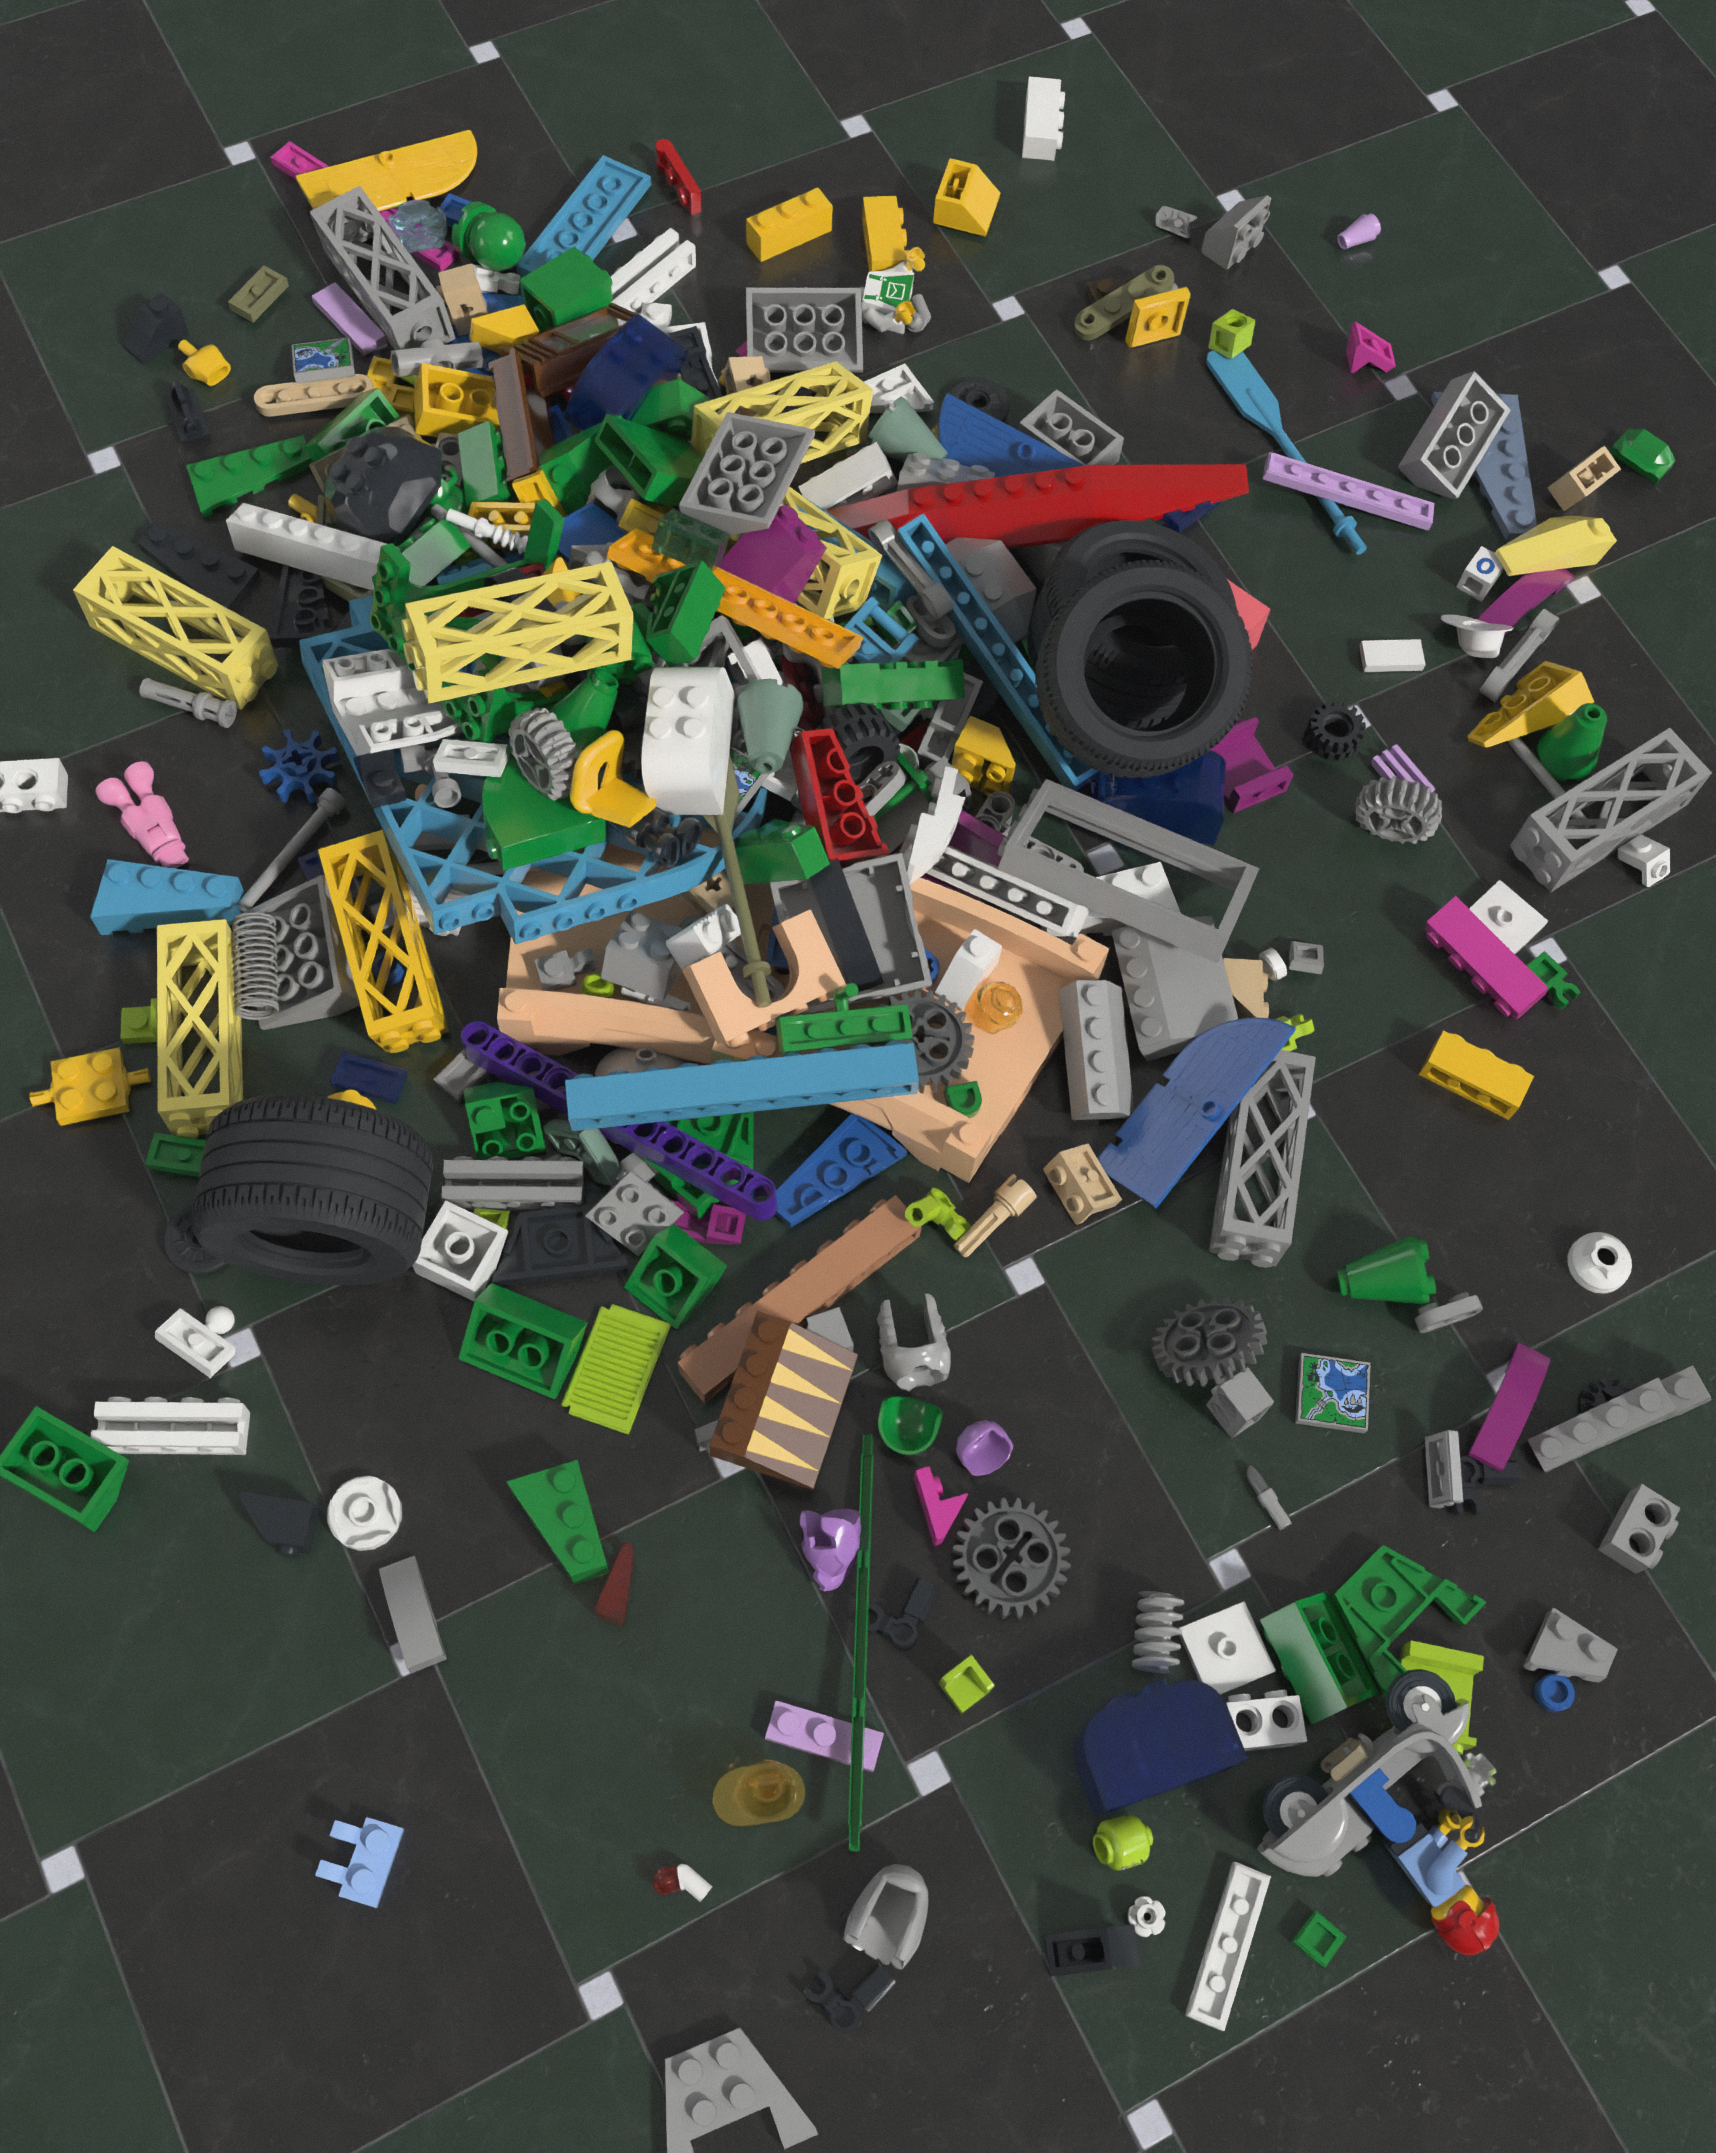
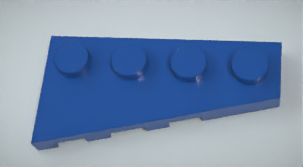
M852 1113L776 1190L777 1211L775 1215L791 1228L907 1155V1150L874 1122Z

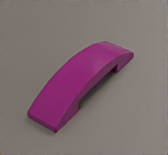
M1566 569L1527 573L1506 590L1477 620L1491 624L1508 625L1514 629L1519 620L1548 596L1557 594L1574 579V576ZM1506 631L1504 637L1511 631Z
M673 1201L676 1206L684 1211L673 1224L677 1225L697 1242L740 1245L746 1214L735 1208L713 1204L712 1209L701 1220H698L679 1201Z
M1518 1342L1507 1365L1497 1394L1484 1423L1477 1433L1468 1456L1502 1472L1531 1412L1551 1358Z

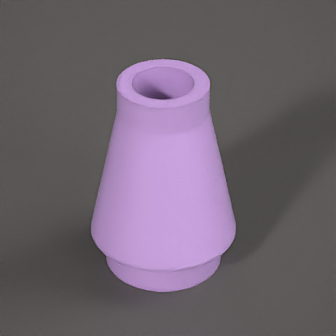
M1362 214L1346 230L1338 234L1337 240L1340 247L1346 250L1349 247L1375 240L1376 235L1380 234L1381 231L1380 223L1374 214Z

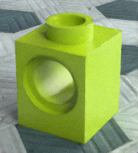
M1231 309L1213 322L1208 348L1230 359L1234 358L1251 345L1255 319Z

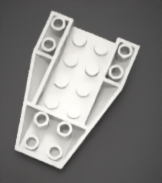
M391 649L323 660V669L333 712L357 756L437 741L464 733L460 725L447 716L445 709L439 702L428 704L424 690H417L413 674H411L402 659ZM526 683L508 686L505 689L506 692L518 693L536 691L530 689Z

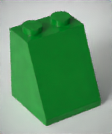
M575 246L519 280L524 305L539 329V334L605 308L613 300L611 288L613 282L608 272L601 270L593 263L589 255L583 254Z

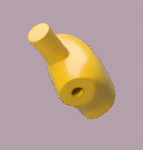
M182 340L179 343V350L188 356L182 366L190 378L213 386L230 373V364L224 359L222 353L215 345L210 344L197 350L187 340Z

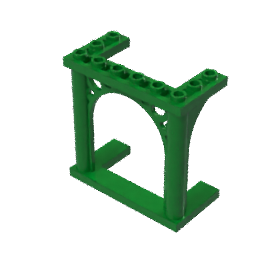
M547 499L536 501L523 560L435 586H422L410 582L411 563L393 543L381 546L379 562L377 563L376 583L373 590L372 610L369 616L372 628L389 644L390 649L402 659L411 674H413V670L416 669L414 663H407L403 643L408 642L404 637L401 620L406 619L405 603L484 588L485 578L514 567L520 569L541 562L544 569L547 570L556 560L565 519ZM642 602L631 605L633 617L644 639H646L648 615L651 612ZM436 611L426 612L424 615L429 617ZM645 640V642H646V644H647V646H648V648H649V650H650V652H651V656H652L654 649H653V648L651 647V645ZM485 653L476 659L473 674L484 677L498 665V662L491 654ZM442 681L441 687L444 688L458 684ZM626 684L636 694V696H640L634 691L630 684ZM506 687L439 701V704L445 709L447 716L460 725L469 741L494 743L496 736L509 732L508 729L511 728V721L515 720L521 713L537 707L540 709L545 708L549 711L571 690L569 689L547 698L539 690L518 693L506 692Z

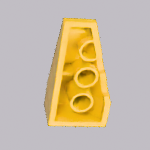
M1544 661L1522 677L1516 684L1518 690L1512 696L1505 695L1500 701L1502 707L1497 712L1487 714L1467 738L1469 742L1488 748L1559 723L1582 704L1594 702L1582 672Z

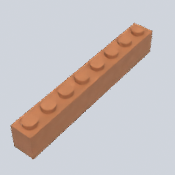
M896 1195L888 1201L885 1199L878 1201L870 1209L869 1216L861 1222L859 1219L852 1221L843 1230V1236L835 1242L832 1239L826 1241L816 1251L817 1256L809 1262L802 1260L796 1264L789 1272L791 1276L781 1283L775 1281L763 1291L761 1299L754 1304L752 1302L744 1304L735 1313V1319L727 1325L720 1323L708 1333L707 1337L709 1339L699 1346L696 1344L691 1345L680 1355L679 1358L681 1360L678 1362V1372L704 1404L732 1383L757 1311L792 1322L803 1328L806 1325V1318L825 1311L920 1237L922 1226L914 1227L905 1218L907 1207Z

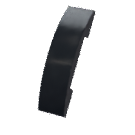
M697 326L668 333L682 381L708 396L710 400L723 397L706 358V348Z
M835 858L829 861L830 864L809 879L848 983L856 984L858 992L883 984L884 981L839 859Z

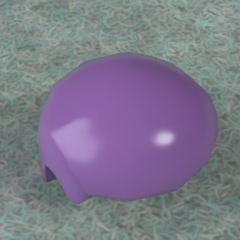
M983 1420L967 1426L957 1438V1456L967 1470L975 1476L986 1475L999 1469L1009 1459L1013 1450V1444L1008 1435L994 1421Z

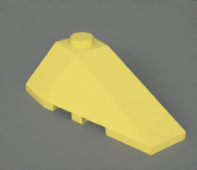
M1571 515L1547 519L1498 548L1495 554L1508 576L1595 565L1617 540L1603 518Z

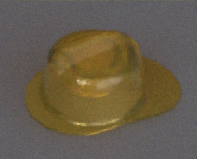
M765 1759L753 1765L728 1771L719 1779L715 1786L712 1802L716 1814L724 1822L733 1826H750L788 1819L799 1811L804 1802L805 1787L802 1778L795 1769L776 1760Z

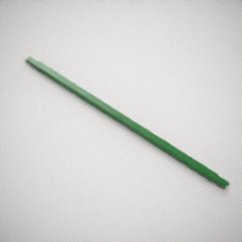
M872 1433L863 1434L859 1512L861 1533L859 1538L861 1540L857 1560L848 1819L849 1850L853 1852L860 1851V1827H862L874 1458Z

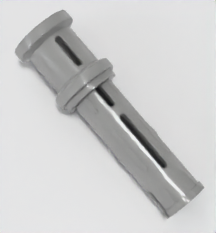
M145 678L140 685L141 697L193 712V715L199 720L210 719L219 722L221 727L229 728L236 718L237 704L233 700H219L213 698L208 692L195 694L150 678Z

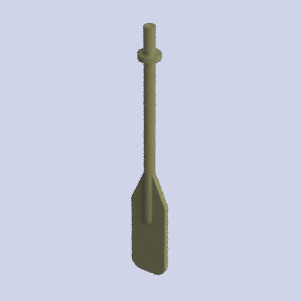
M729 752L723 815H702V817L719 837L748 965L742 969L743 976L747 980H752L758 1007L765 1008L771 1005L765 978L771 973L768 962L761 961L732 837L740 792Z

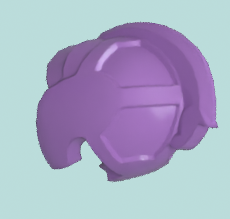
M846 1508L832 1509L823 1515L812 1511H802L800 1526L804 1534V1540L802 1541L803 1553L815 1569L813 1578L820 1585L819 1590L831 1591L841 1586L854 1568L861 1540L859 1538L861 1533L860 1512Z

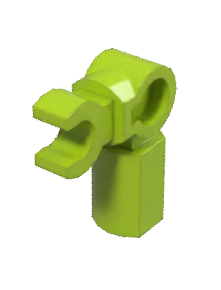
M932 1188L925 1197L909 1205L905 1211V1218L914 1227L922 1226L933 1220L937 1225L942 1224L947 1233L955 1240L963 1236L972 1227L965 1218L954 1211L956 1207L951 1203L947 1195L937 1188Z

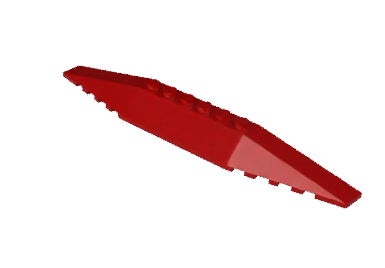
M1246 464L1086 465L906 489L827 510L826 512L870 541L872 540L868 529L882 520L886 519L889 521L897 533L899 528L924 513L945 545L957 537L1001 540L1007 549L1067 542L1080 531L1105 522L1120 520L1143 521L1152 518V521L1163 519V514L1181 510L1182 513L1195 509V505L1210 501V504L1248 494L1249 487Z

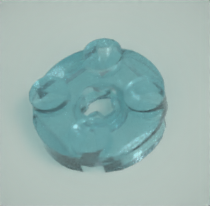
M411 200L404 202L397 207L398 212L394 216L391 214L389 217L390 228L409 253L426 251L433 248L438 249L445 243L444 238L447 234L446 216L441 208L438 206L437 209L431 207L428 201ZM420 223L422 227L415 228V224Z

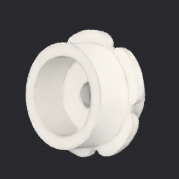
M1148 1896L1137 1898L1135 1905L1131 1906L1128 1910V1921L1131 1925L1134 1924L1135 1933L1142 1937H1148L1150 1934L1157 1935L1163 1930L1165 1926V1921L1163 1920L1165 1910L1163 1905L1157 1900L1152 1901ZM1145 1913L1150 1914V1920L1146 1921L1144 1919Z

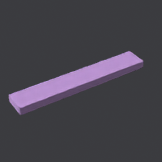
M1269 452L1266 458L1263 474L1264 480L1424 530H1429L1433 523V502L1276 453Z

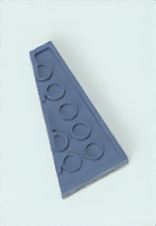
M1443 392L1433 393L1431 401L1434 407ZM1496 394L1511 411L1473 472L1472 477L1475 476L1477 478L1482 497H1487L1493 508L1491 513L1505 540H1514L1536 527L1537 521L1518 395Z

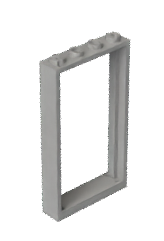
M1048 779L1044 781L1039 790L1033 789L1028 803L1022 807L1018 820H1014L1008 836L1003 838L997 855L1002 857L998 870L1216 963L1220 960L1260 869ZM1046 811L1235 891L1219 929H1216L1027 849L1024 845Z

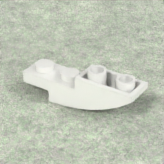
M945 766L942 779L935 778L931 793L932 797L937 798L936 803H929L927 814L921 813L918 825L911 824L906 843L912 844L911 851L905 849L903 855L909 884L922 877L937 862L953 836L965 797L953 794L958 769Z

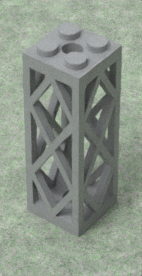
M360 185L310 211L325 253L373 321L386 335V339L394 350L420 348L424 342L433 338L442 340L444 344L456 339L443 299ZM373 237V246L363 243ZM357 256L372 261L371 281L367 280L357 267ZM380 264L386 266L385 286L379 284ZM394 270L401 274L410 287L409 295L393 289ZM392 306L403 309V311L392 316Z
M1669 728L1532 813L1510 847L1514 851L1515 856L1520 861H1523L1532 871L1536 880L1544 885L1549 892H1552L1617 851L1618 848L1640 834L1642 835L1686 807L1711 776L1712 772L1676 733ZM1642 772L1652 781L1630 782L1632 778ZM1595 801H1604L1598 819H1569L1576 811L1583 810ZM1623 801H1650L1649 805L1630 817L1617 819ZM1592 825L1589 829H1580L1583 826ZM1567 839H1590V842L1576 850Z
M1280 1050L1253 1084V1087L1249 1089L1229 1115L1209 1252L1218 1254V1257L1230 1261L1243 1259L1252 1261L1251 1263L1255 1266L1267 1268L1276 1266L1291 1245L1316 1059L1314 1056ZM1274 1090L1288 1093L1290 1096L1287 1117ZM1264 1095H1266L1280 1125L1272 1135H1270L1257 1107V1103ZM1248 1112L1263 1141V1144L1256 1152L1246 1132ZM1284 1141L1281 1159L1277 1148ZM1244 1149L1248 1161L1240 1168L1242 1151ZM1269 1156L1279 1176L1277 1196H1275L1262 1167V1164ZM1254 1173L1270 1206L1260 1217L1244 1184ZM1236 1193L1240 1197L1250 1222L1239 1220L1235 1213ZM1273 1221V1226H1268Z

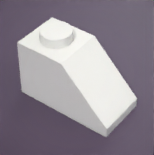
M974 929L955 954L935 991V995L939 998L943 994L946 995L945 1002L948 1004L956 1002V1009L963 1012L998 965L1002 945Z

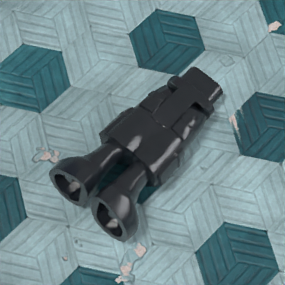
M655 807V809L630 828L607 821L612 829H615L636 847L648 848L652 852L655 862L666 868L676 865L679 856L683 858L688 857L700 841L703 831L702 824L694 818L683 820L677 828L670 826L668 813L658 807Z

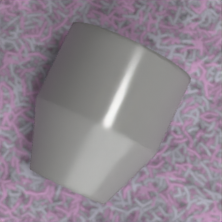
M635 1153L630 1154L620 1162L622 1170H633L635 1174L646 1182L656 1175Z

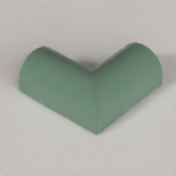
M554 1118L543 1126L545 1133L558 1153L577 1156L580 1161H583L585 1169L595 1183L611 1186V1184L616 1185L619 1182L616 1180V1177L622 1171L620 1161L599 1128L571 1131L569 1120L563 1118Z

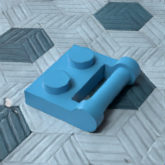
M480 557L446 567L437 575L439 585L494 569V567L484 558Z
M873 596L866 601L844 627L863 636L860 648L855 652L854 658L861 664L900 662L918 643L919 638L913 632L909 634L879 607L880 603ZM869 616L901 643L895 651L863 623Z

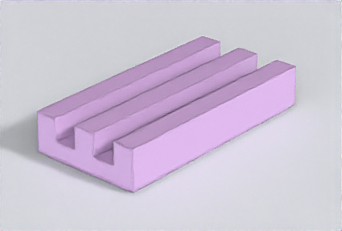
M1397 744L1392 746L1389 751H1383L1381 756L1373 757L1370 763L1381 777L1391 780L1395 776L1399 780L1406 778L1410 782L1419 781L1420 786H1429L1430 792L1435 791L1433 785ZM1384 762H1387L1390 765V767L1395 771L1397 776L1394 775V773L1389 769V767Z

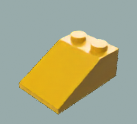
M422 363L414 384L415 434L437 438L440 432L458 435L460 432L490 421L499 431L500 425L494 393L496 390L493 386L495 382L492 376Z

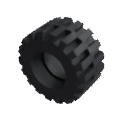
M858 703L856 706L849 704L841 710L839 708L833 711L834 714L825 717L822 720V725H818L815 729L833 728L851 767L849 772L855 785H860L881 763L886 761L897 762V754L900 752V741L881 710L872 704Z

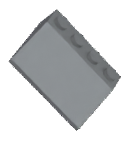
M746 288L747 357L762 356L765 368H768L769 372H803L835 361L850 372H863L861 288Z
M727 412L679 504L686 532L717 538L769 529L815 436V430Z
M320 875L246 911L263 912L271 915L276 920L275 941L277 945L275 947L277 952L275 954L277 955L276 962L278 964L276 966L278 970L276 982L278 983L277 989L279 991L277 994L279 998L277 1001L279 1012L271 1018L260 1019L259 1026L261 1029L267 1030L337 1016L360 1006L324 875ZM263 918L245 920V923L264 922L272 924L271 921ZM264 925L246 926V928L251 929L267 927ZM250 939V940H248V941H249V942H264V941H269V940H265V939ZM249 946L250 949L268 948L266 946ZM249 953L252 956L267 955V953ZM250 960V962H254V963H257V962H267V961H268V960ZM256 966V967H251V969H266V968H268V967H258V966ZM260 973L252 974V976H265V975H269V974H260ZM262 980L253 981V983H265V982H270V981H262ZM256 987V988H254V990L269 989V988H263V987ZM256 994V995H255V997L269 996V995H264V994ZM272 1006L257 1007V1011H260V1010H269V1009H272V1008H274V1007H272Z
M1212 916L1191 917L1215 928ZM1131 926L1111 931L1138 1046L1146 1061L1179 1053L1191 1041L1207 1030L1225 1022L1238 1019L1222 955L1219 962L1216 963Z

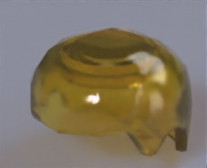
M1003 981L990 982L982 986L975 993L969 1004L970 1017L978 1028L990 1034H995L1004 1029H1011L1023 1014V1000L1016 988L1009 983Z

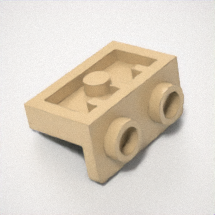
M1089 1144L1059 1152L1044 1167V1173L1076 1225L1083 1223L1091 1214L1115 1207L1122 1200Z

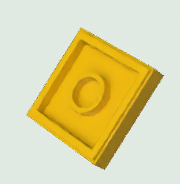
M1184 287L1134 300L1125 339L1128 347L1133 348L1180 335L1191 295L1188 288Z

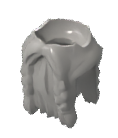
M610 466L601 472L598 478L591 484V493L587 504L594 502L613 519L617 513L616 521L619 523L631 498L642 504L651 501L643 499L616 466ZM625 485L631 488V490H622L621 487Z
M931 1294L924 1295V1320L929 1340L928 1345L917 1348L898 1346L889 1300L882 1302L880 1313L877 1317L880 1327L879 1343L881 1345L880 1351L883 1356L884 1369L887 1376L901 1389H906L907 1391L918 1386H932L948 1378L950 1371L951 1355L950 1349L947 1346V1334L941 1321V1316L938 1314L935 1299Z

